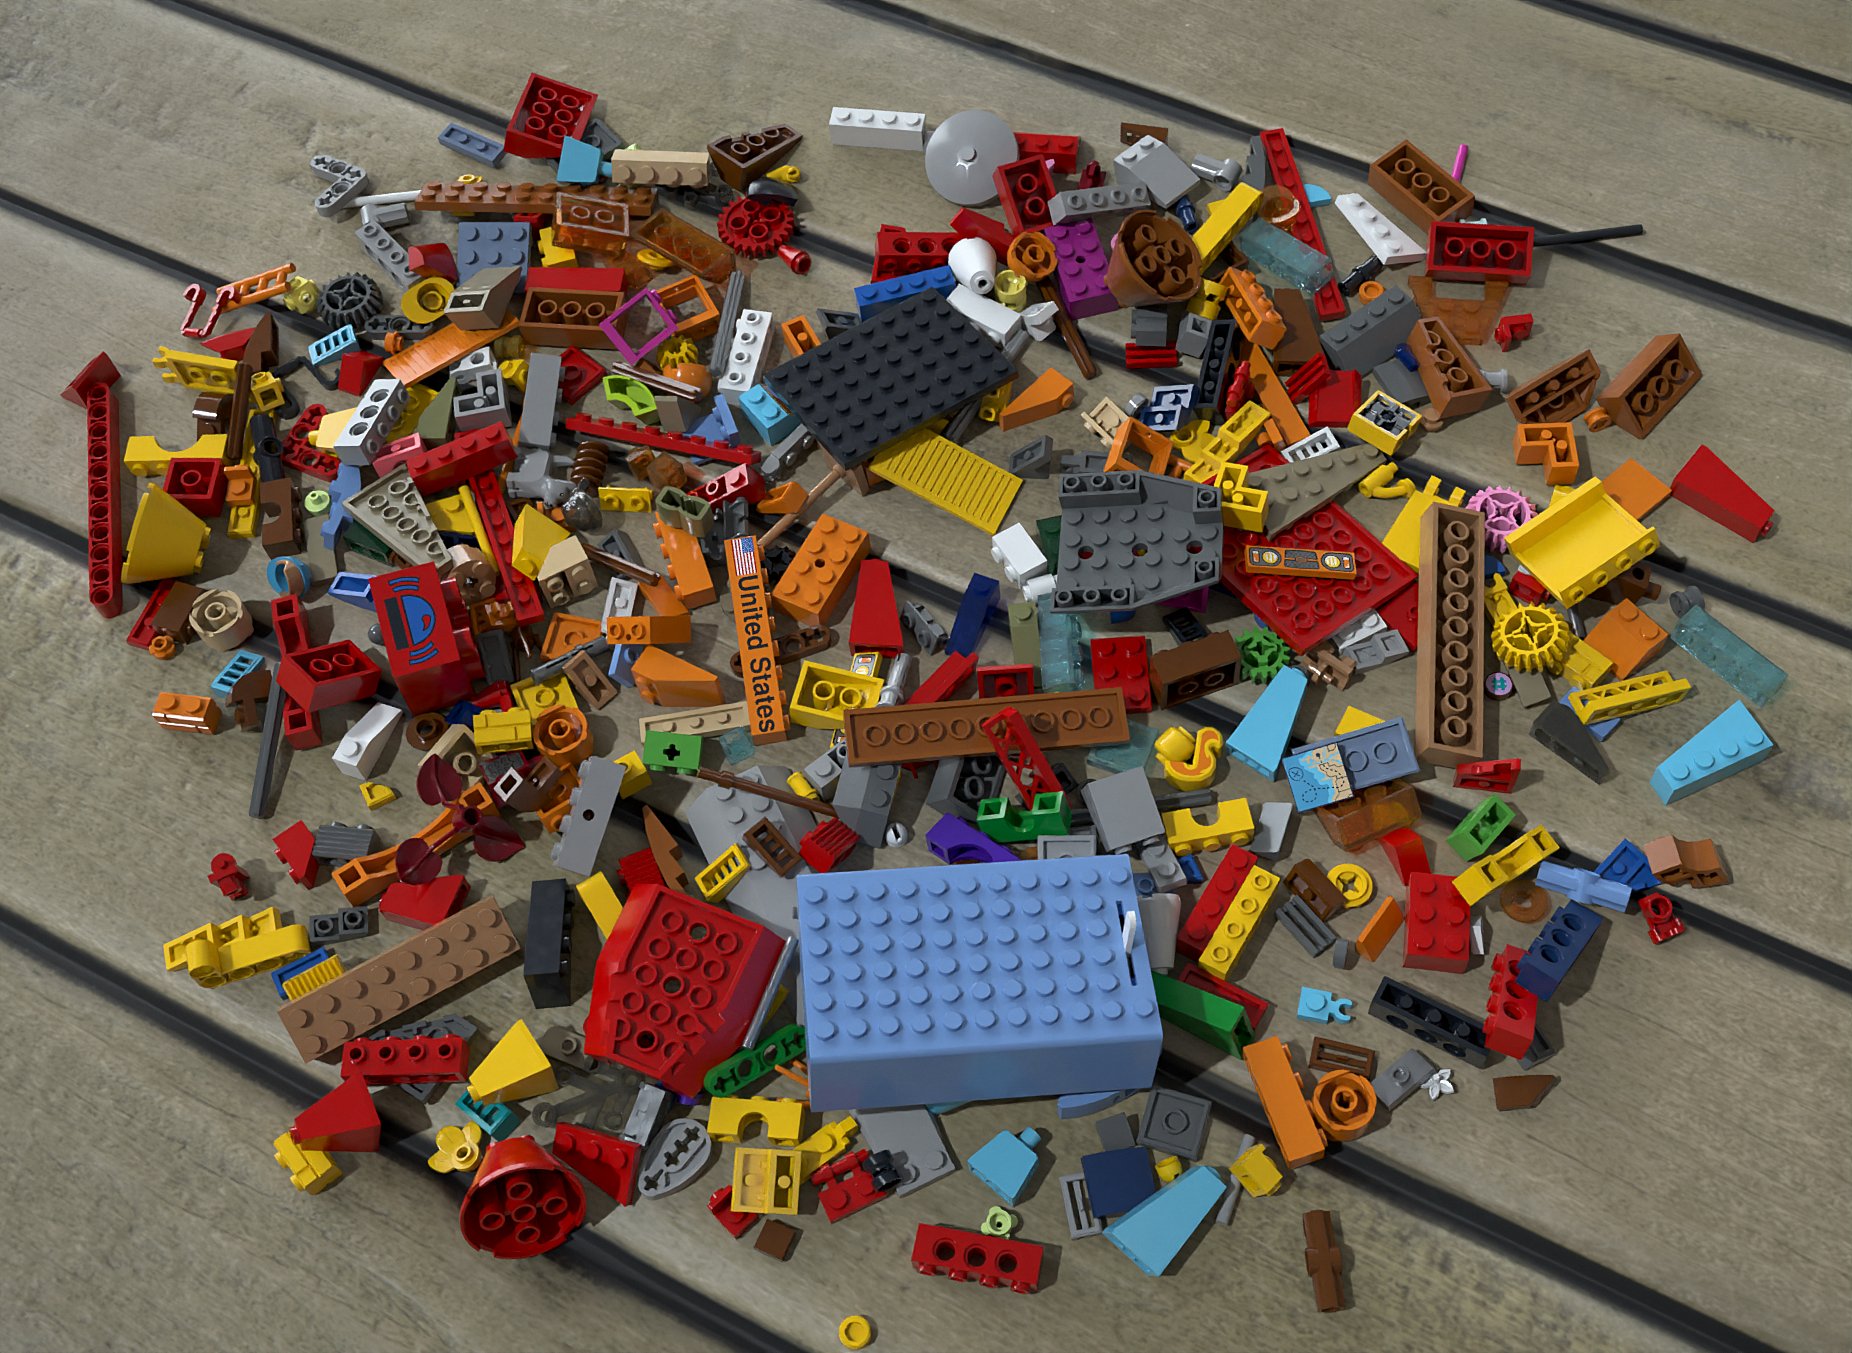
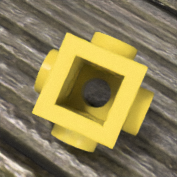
M300 276L290 279L288 282L291 284V291L282 294L286 306L291 311L295 310L301 314L313 311L317 307L316 299L320 298L317 294L319 289L312 280L308 281Z

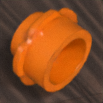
M395 331V333L388 332L384 342L385 351L391 352L393 355L397 354L398 351H402L404 338L400 337L398 331Z
M168 635L154 638L152 645L149 646L150 654L155 655L160 660L171 658L176 651L175 644L173 643L174 639Z

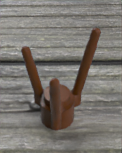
M517 625L511 630L513 642L510 645L513 651L515 683L521 681L519 650L525 652L527 658L531 659V650L535 645H537L540 651L543 648L539 635L533 634L530 625L522 627Z

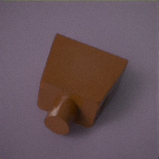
M1638 561L1628 570L1623 571L1604 586L1589 594L1588 598L1616 605L1627 598L1635 605L1641 597L1656 601L1661 592V585L1649 582L1650 566Z

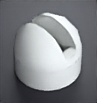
M895 822L887 826L885 830L887 844L891 847H901L907 842V830L902 824ZM897 829L900 838H895L893 830Z

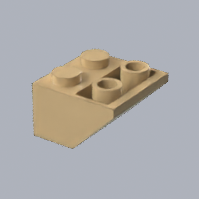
M576 535L551 546L537 577L551 609L564 605L569 600L582 594H587L594 588L599 587L589 559Z

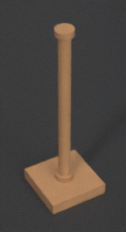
M818 442L827 467L831 472L808 493V497L798 512L787 513L757 541L758 545L763 544L765 549L839 478L864 497L870 491L862 465L858 464L845 471Z

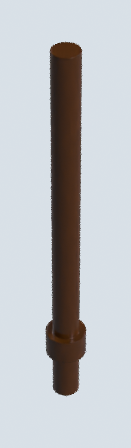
M699 767L697 778L718 783V787L728 790L735 788L834 818L838 817L833 806L830 804L734 776V773L722 770V772Z

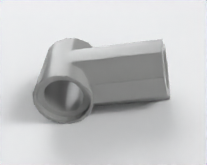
M1201 153L1196 154L1191 165V170L1196 175L1213 181L1214 186L1224 192L1231 190L1243 171L1241 165L1233 159H1226L1222 162Z
M405 202L380 207L377 204H367L361 208L363 226L372 220H375L383 229L410 222Z

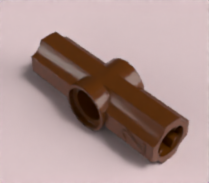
M1312 1210L1303 1213L1302 1223L1307 1246L1305 1248V1261L1308 1276L1312 1277L1317 1312L1325 1314L1345 1310V1298L1340 1276L1342 1274L1341 1254L1338 1245H1335L1330 1211Z

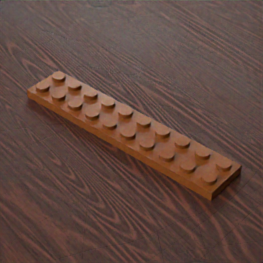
M430 181L424 185L414 204L415 210L651 216L659 195L658 188L644 185L637 188H628L624 185L604 187L601 184L581 187L579 184L558 186L554 183L536 186L533 183L511 185L508 182H502L497 185H491L486 182L464 184L462 181H455L446 184L440 181Z
M1122 687L843 710L849 768L997 755L981 724L1008 706L1019 711L1041 751L1128 744L1130 742ZM1004 720L991 727V730L995 737L1005 739L1007 726ZM1009 744L1007 754L1021 753L1018 746Z

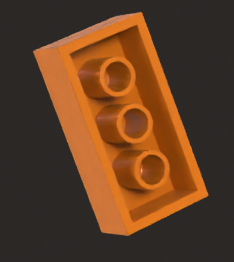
M822 513L771 593L775 612L809 626L825 625L858 572L861 560H865L871 550L869 532Z

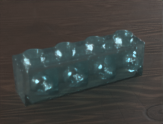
M1260 217L1239 234L1241 252H1244L1248 258L1251 257L1259 262L1262 267L1276 272L1282 279L1291 281L1300 290H1306L1313 295L1334 277L1332 261L1329 257Z
M1051 593L1037 595L1042 689L1044 693L1081 691V685L1085 684L1083 670L1080 668V661H1083V651L1081 645H1078V638L1082 637L1081 626L1077 622V615L1080 613L1051 614Z
M1695 605L1678 620L1670 637L1760 708L1779 691L1788 676L1786 672L1698 605Z

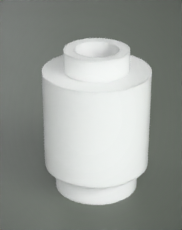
M1047 574L1026 580V586L1022 587L1026 602L1035 601V605L1050 602L1052 588L1057 587V575Z

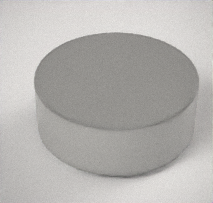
M1142 393L1135 395L1126 405L1124 413L1129 417H1138L1141 414L1142 407H1147L1149 403L1148 398Z

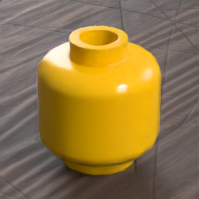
M1181 726L1178 728L1169 727L1154 743V747L1158 752L1155 758L1162 765H1164L1166 760L1186 763L1195 753L1194 743L1196 740Z

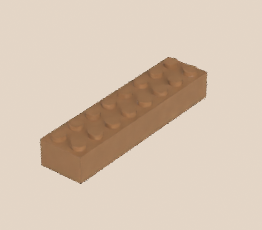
M492 894L279 1007L277 1013L306 1064L521 949L520 944Z

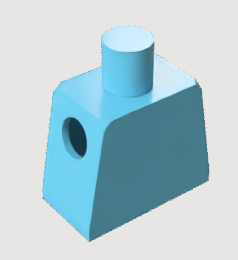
M565 136L556 181L561 185L579 184L581 186H592L599 183L600 175L612 178V165L609 162L603 161L604 153L601 149Z
M1027 1127L1018 1138L1009 1131L1004 1130L968 1159V1169L1008 1204L1014 1207L1039 1166V1157L1032 1150L1040 1142L1041 1137L1030 1127Z

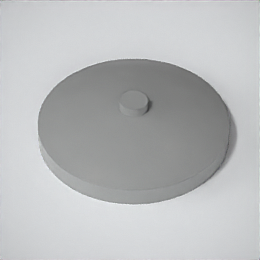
M969 110L957 113L945 120L930 138L925 154V168L928 179L934 189L944 199L955 205L976 207L990 203L999 197L992 175L998 166L1020 160L1018 142L1009 126L992 113L982 110Z

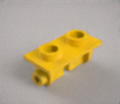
M607 485V487L598 488L601 510L652 512L651 500L654 499V490H649V487L628 489Z

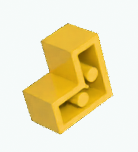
M1221 462L1214 487H1219L1222 491L1224 526L1262 532L1269 512L1268 491L1249 488L1248 466Z

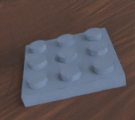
M459 222L458 281H456V289L482 269L521 266L523 269L512 295H526L524 288L531 259V223Z

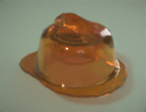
M1271 185L1262 188L1260 191L1264 193V200L1256 212L1271 230H1286L1288 233H1291L1292 226L1297 222L1298 211L1300 210L1299 201L1284 186Z

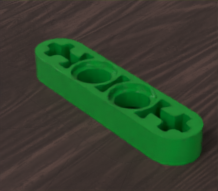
M789 1024L755 1043L753 1051L745 1049L710 1069L704 1077L705 1089L716 1097H726L773 1070L775 1065H781L806 1050L805 1028L798 1024ZM795 1032L800 1034V1036L797 1037L796 1044L791 1042L794 1039L793 1034ZM775 1045L777 1050L775 1057L769 1061L765 1060L764 1052L766 1048ZM745 1060H750V1071L745 1075H740L738 1070L740 1064ZM720 1076L723 1080L721 1081V1087L717 1088L715 1085L718 1083L717 1078Z

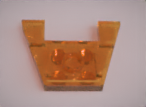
M1409 275L1408 287L1412 289L1415 305L1419 307L1422 319L1439 316L1459 344L1482 346L1494 316L1506 294L1508 282L1485 280L1484 301L1431 297L1432 277Z

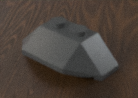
M846 752L832 806L843 824H847V828L855 831L856 835H860L859 844L880 849L902 763L849 768Z

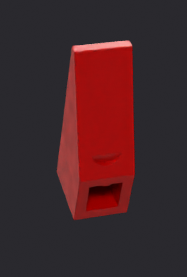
M744 463L690 491L686 495L706 500L710 504L713 514L716 513V508L721 509L723 512L724 500L734 503L736 498L745 497L750 506L765 498L766 491L763 476Z

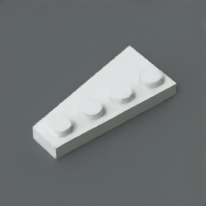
M1359 194L1338 195L1335 204L1384 265L1424 261L1426 251Z

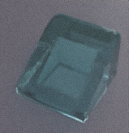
M744 726L736 728L718 738L722 751L730 765H735L755 754Z

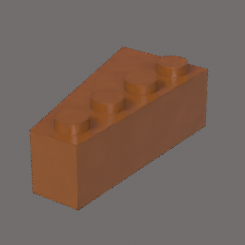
M1439 316L1419 319L1406 343L1438 419L1480 411L1492 388Z

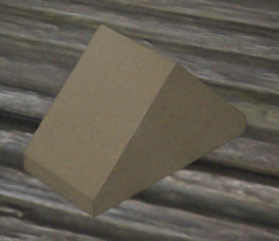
M655 396V405L664 431L687 432L701 413L700 406L678 396Z

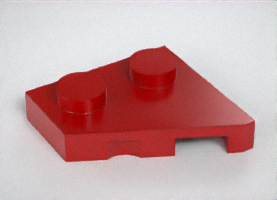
M1521 759L1458 764L1453 777V787L1511 794L1521 770Z

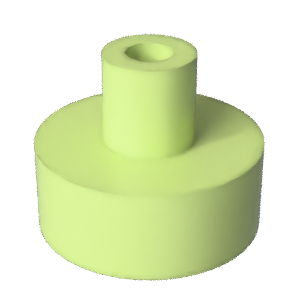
M318 490L312 491L305 498L304 505L311 516L317 517L330 512L332 501L326 492Z

